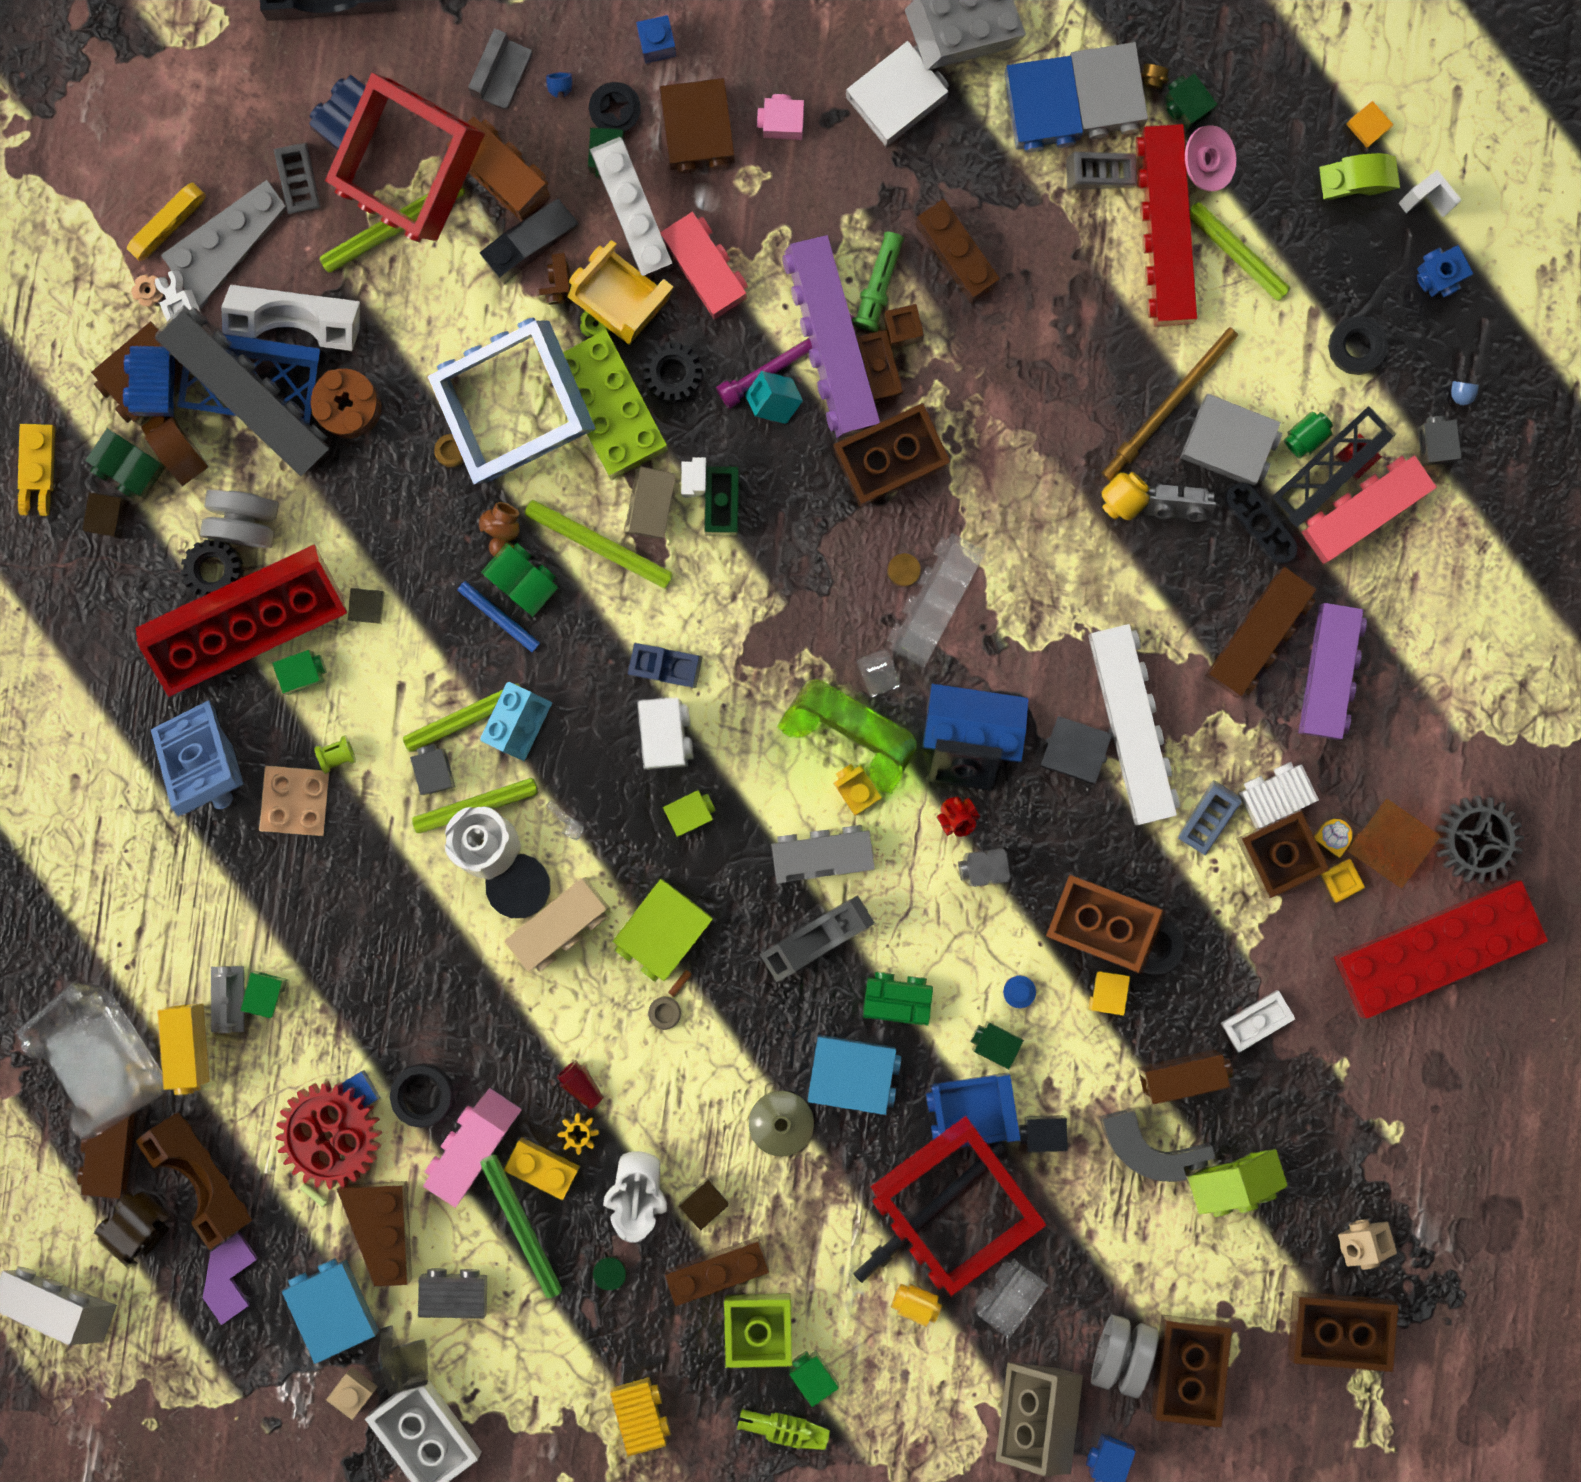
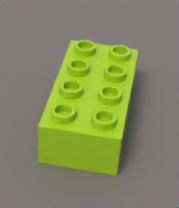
M607 330L563 352L596 428L587 433V436L611 480L668 451V447Z

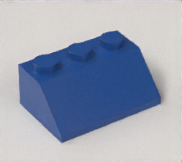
M931 684L922 748L934 750L937 739L1002 748L1001 760L1019 763L1022 761L1026 734L1028 698Z

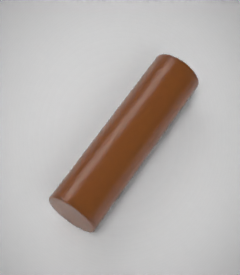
M686 969L668 993L675 997L692 973Z

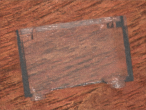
M70 984L15 1032L22 1042L21 1048L26 1055L31 1058L36 1057L48 1061L77 1109L70 1114V1126L73 1132L81 1137V1139L96 1137L156 1100L167 1091L164 1090L163 1073L114 996L101 986Z

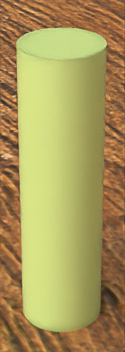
M307 1183L301 1186L300 1189L321 1207L327 1203V1200Z

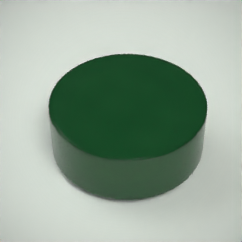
M614 1256L601 1258L593 1270L594 1281L603 1290L611 1291L619 1288L626 1278L624 1263Z

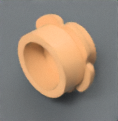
M141 275L135 280V286L132 287L131 292L133 298L138 300L140 305L149 307L158 303L163 298L164 294L155 285V279L158 277L154 275L150 277L148 275ZM149 287L150 292L145 293V288Z

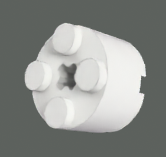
M489 807L464 808L452 817L446 827L445 850L448 857L454 864L475 877L489 880L504 873L513 864L521 848V843L514 826Z

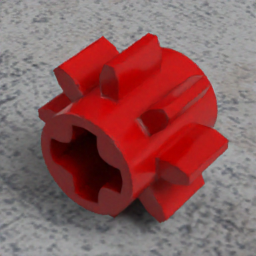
M960 797L947 799L941 805L940 811L942 814L937 815V819L946 835L949 836L954 832L958 837H964L972 833L976 828L975 820L980 818L971 799L967 798L962 801Z

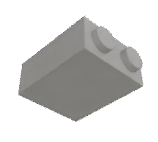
M1136 42L1071 52L1070 56L1072 58L1083 128L1082 136L1089 135V139H1100L1109 135L1108 132L1121 130V134L1139 132L1141 130L1140 127L1145 126L1148 116Z
M1207 394L1202 400L1180 459L1241 483H1247L1253 487L1257 484L1258 480L1264 481L1271 463L1266 462L1270 450L1276 451L1282 433L1278 429L1281 422Z

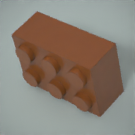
M472 116L467 123L484 132L485 136L468 173L522 222L536 213L551 197L547 188L549 183L546 181V175L533 163L528 167L521 157L523 154L511 142L508 141L504 145L501 142L502 139L497 135L499 132L486 119L480 122ZM452 139L446 144L448 148Z
M1069 875L1046 937L1133 971L1143 973L1166 911Z

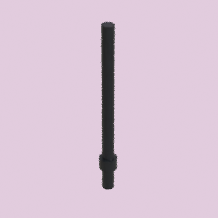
M999 1141L990 1148L998 1159L1007 1152L1006 1148ZM981 1158L909 1222L917 1233L988 1169ZM896 1234L883 1247L879 1245L870 1253L872 1257L853 1273L854 1276L863 1283L880 1266L884 1268L893 1260L891 1256L909 1241L908 1238L901 1241Z

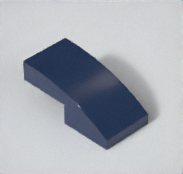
M634 643L628 675L696 689L703 657Z

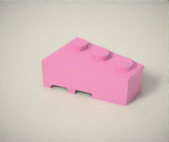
M489 1088L474 1108L466 1107L457 1121L462 1125L457 1134L451 1131L441 1145V1148L445 1150L441 1159L435 1156L426 1168L425 1173L429 1177L423 1187L456 1208L481 1172V1160L492 1155L522 1109Z

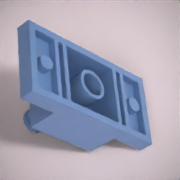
M209 700L151 729L170 806L177 817L195 810L210 801L213 802L214 807L217 809H223L230 805L233 797L229 791L244 783L233 746L220 728L215 708Z

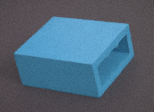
M818 1035L807 1101L886 1115L887 1107L893 1108L896 1088H890L892 1075L899 1074L901 1056L896 1055L895 1047Z
M336 1258L331 1259L318 1266L320 1272L309 1277L306 1272H303L287 1280L290 1286L282 1291L314 1364L368 1340L379 1332L347 1259L339 1263Z

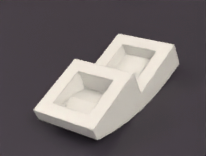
M692 458V462H682L681 495L683 498H692L705 494L706 458Z

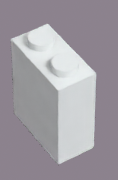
M907 41L847 88L846 98L887 147L947 100L948 90L946 88L949 85L940 72L926 71L918 46L913 48Z

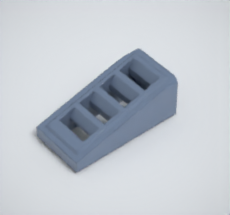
M1213 780L1178 835V839L1206 855L1241 804V797ZM1217 795L1229 802L1227 807L1213 799L1214 796ZM1209 806L1222 815L1218 819L1205 809ZM1202 817L1214 825V828L1211 830L1199 823V818ZM1195 828L1206 835V841L1204 842L1190 833L1191 830Z

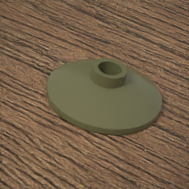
M774 1091L764 1095L755 1103L749 1116V1131L753 1141L762 1151L773 1156L783 1157L799 1152L809 1142L814 1129V1118L809 1105L803 1098L789 1091ZM778 1119L787 1121L788 1126L785 1130L780 1131L776 1129L775 1122Z

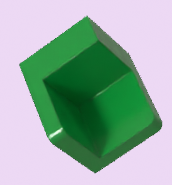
M259 971L250 972L240 1011L272 1018L279 995L285 991L288 979Z

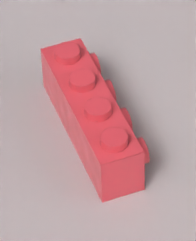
M1403 455L1386 466L1389 472L1379 479L1374 474L1359 484L1362 489L1361 492L1353 497L1349 492L1332 503L1336 509L1327 515L1320 511L1305 521L1309 527L1301 533L1322 564L1329 562L1437 488L1415 455L1405 460Z

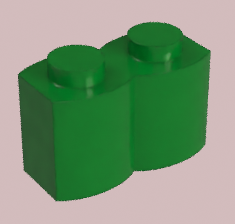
M506 543L481 573L533 617L557 590L558 587L553 583L556 576L542 564L538 569L528 561L532 555L518 543L513 548Z

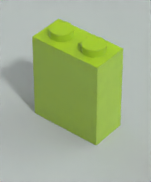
M661 878L612 942L617 945L615 951L624 959L630 962L634 958L641 963L643 967L640 971L651 980L656 982L660 978L665 981L713 920V917Z

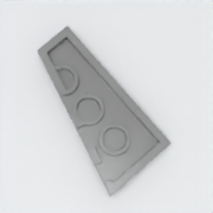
M265 180L161 254V256L172 271H179L181 273L184 289L192 290L198 307L201 310L208 302L207 299L217 288L219 289L227 280L226 277L238 263L241 264L247 257L249 250L258 240L265 236L287 210V207L270 183Z

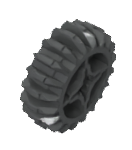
M1480 795L1473 796L1472 805L1468 798H1461V809L1456 804H1451L1449 809L1453 816L1442 813L1440 816L1447 823L1446 826H1435L1437 832L1443 833V838H1435L1434 844H1443L1444 849L1438 850L1436 855L1437 857L1448 856V859L1443 862L1442 866L1450 868L1455 865L1452 870V876L1459 877L1464 872L1463 881L1467 883L1473 880L1474 875L1477 884H1484L1486 875L1491 882H1495L1498 877L1496 870L1503 876L1508 875L1509 871L1505 863L1516 866L1518 862L1511 855L1512 853L1522 854L1523 849L1515 847V841H1524V836L1515 835L1514 830L1520 829L1522 825L1520 822L1510 823V820L1516 815L1515 812L1509 811L1503 815L1506 808L1504 802H1499L1494 807L1493 797H1487L1483 803ZM1476 812L1481 813L1479 820H1475V824L1470 830L1457 828L1460 822L1468 815ZM1490 817L1499 825L1503 841L1495 838L1492 834ZM1482 832L1480 837H1484L1485 841L1492 844L1477 845L1476 847L1477 843L1465 835H1480ZM1455 838L1462 841L1466 846L1465 857L1468 858L1467 863L1456 850ZM1487 850L1500 851L1499 855L1491 863L1477 867L1478 860L1483 858Z

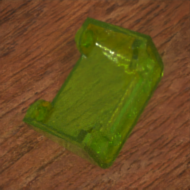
M811 679L805 682L778 723L777 730L790 738L792 736L802 738L813 732L820 721L875 753L870 763L869 776L876 785L875 788L887 795H892L914 755L916 740L913 734L822 680Z

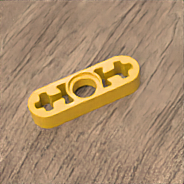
M194 182L186 185L131 239L127 245V250L138 261L149 257L202 204L206 194Z

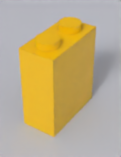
M204 1003L170 1006L159 1009L158 1023L164 1090L174 1089V1095L191 1094L194 1091L201 1090V1085L210 1082Z

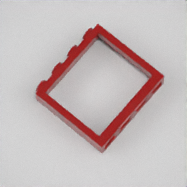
M371 73L325 181L336 187L335 193L348 200H353L354 198L359 201L358 207L374 215L376 212L382 215L381 221L393 228L399 229L401 227L405 229L404 235L409 239L419 243L422 239L437 242L485 133L392 78ZM388 98L454 136L416 221L352 183Z
M967 1116L956 1122L870 1186L876 1196L872 1202L882 1216L889 1213L895 1221L890 1225L901 1241L908 1238L913 1245L909 1249L920 1266L925 1262L932 1270L928 1273L932 1282L939 1290L945 1287L951 1296L1046 1226L1039 1213ZM968 1141L1024 1218L948 1274L891 1198Z

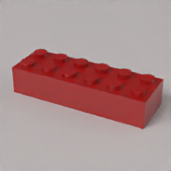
M314 544L136 627L137 645L167 696L170 697L347 614L344 597Z
M1511 880L1335 955L1333 958L1358 1016L1368 1019L1548 942L1522 880Z

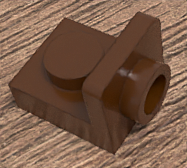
M565 253L551 254L553 264H547L549 283H555V287L536 290L539 300L546 301L547 305L562 304L565 302V298H568L571 284L569 283L568 258Z

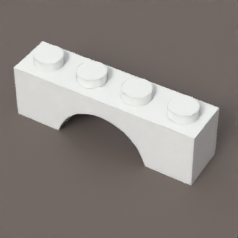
M621 137L591 148L590 152L641 275H646L672 264Z
M230 285L221 307L222 332L227 335L256 338L264 331L272 328L294 327L311 333L318 340L320 347L352 351L360 329V301Z

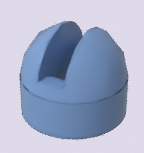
M1453 381L1451 389L1453 400L1460 405L1472 403L1478 394L1479 385Z

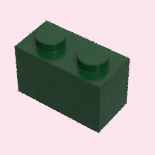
M706 466L705 536H738L739 468Z

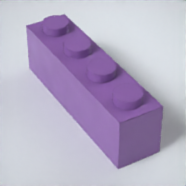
M1328 603L1319 605L1298 734L1334 740L1343 739V733L1348 734L1351 724V715L1347 714L1348 702H1353L1356 693V682H1352L1354 669L1358 670L1361 662V650H1357L1359 637H1364L1367 619L1362 617L1363 609Z

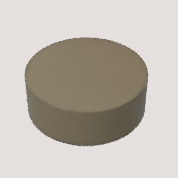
M662 996L651 1003L648 1017L656 1028L667 1030L673 1028L679 1022L681 1008L675 999Z

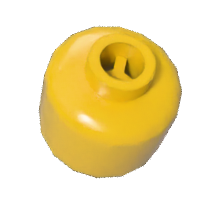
M1121 472L1102 490V498L1106 502L1102 508L1115 520L1119 517L1125 520H1132L1149 503L1150 497L1148 492L1151 489L1134 472L1130 474Z

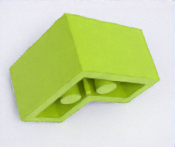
M1276 1149L1250 1153L1232 1163L1206 1167L1187 1177L1199 1215L1213 1212L1214 1217L1227 1215L1233 1212L1232 1209L1237 1208L1239 1213L1255 1210L1259 1207L1258 1203L1276 1199V1193L1288 1187Z

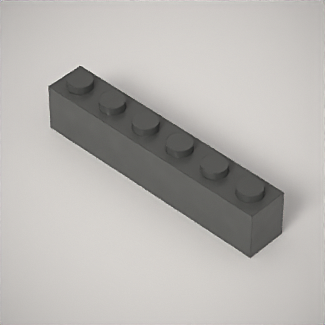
M183 305L156 332L154 338L296 473L302 476L329 449V443L326 441L328 438L326 432L316 423L311 426L302 418L304 412L292 400L288 403L278 395L280 389L268 377L264 380L261 379L254 372L256 366L244 354L238 357L229 348L232 343L220 331L214 334L205 325L207 319L194 307L189 310Z

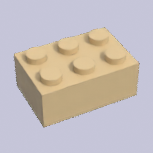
M584 877L521 926L504 942L528 972L535 968L541 972L557 959L554 955L557 950L562 947L564 951H567L583 938L579 934L583 929L588 926L590 930H593L608 918L605 912L610 907L589 880Z

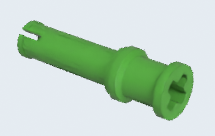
M885 232L868 288L861 291L860 298L862 301L857 316L852 318V324L855 327L869 332L879 331L878 321L883 307L888 304L886 292L905 239L903 236L893 232Z

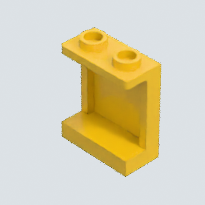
M610 240L604 248L599 245L594 250L588 260L591 263L585 269L579 267L569 280L572 286L568 298L630 345L668 302L673 286L664 279L657 286L645 275L642 276L636 268L615 253L616 243Z

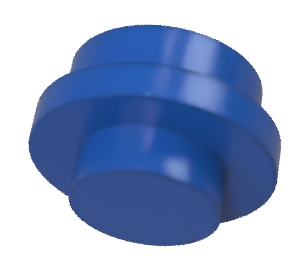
M1021 975L1013 976L1005 983L1003 996L1010 1006L1025 1008L1034 1001L1036 988L1029 978Z

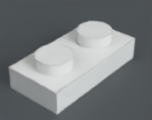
M1276 990L1223 1021L1221 1025L1237 1052H1241L1295 1020V1017L1281 993Z

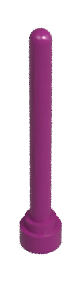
M805 339L739 381L732 380L729 382L726 380L716 386V390L726 407L731 409L740 403V399L744 397L743 393L750 388L761 371L775 374L808 354L809 349H812L810 339Z

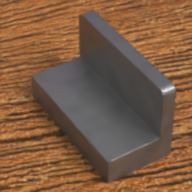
M494 28L468 86L471 95L507 110L531 58V50L510 41L505 32Z

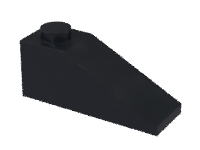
M558 198L504 232L479 253L483 261L504 285L576 228L579 223Z

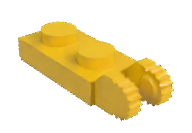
M20 424L18 460V512L20 515H28L30 511V491H40L38 495L39 515L49 516L51 491H53L54 425Z

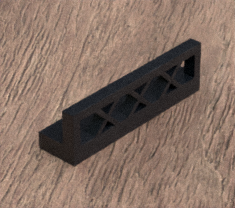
M1368 406L1282 486L1272 498L1290 515L1288 519L1297 528L1390 442L1396 433ZM1367 416L1381 429L1373 438H1358V424ZM1354 429V438H1344ZM1339 442L1353 443V457L1348 461H1334V447ZM1358 443H1367L1357 452ZM1328 452H1330L1329 461H1320ZM1315 465H1329V479L1324 484L1310 483V469ZM1334 465L1342 466L1335 474H1333ZM1305 475V483H1297ZM1290 488H1305V502L1295 510L1285 500L1283 495ZM1309 488H1318L1309 497Z

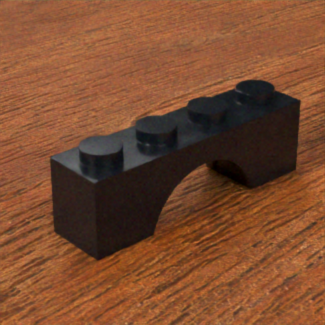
M260 0V11L267 21L396 11V0Z

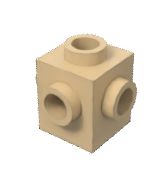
M1362 1219L1350 1223V1229L1338 1234L1340 1249L1347 1266L1360 1265L1362 1270L1380 1266V1262L1397 1254L1388 1222L1369 1224L1368 1219Z

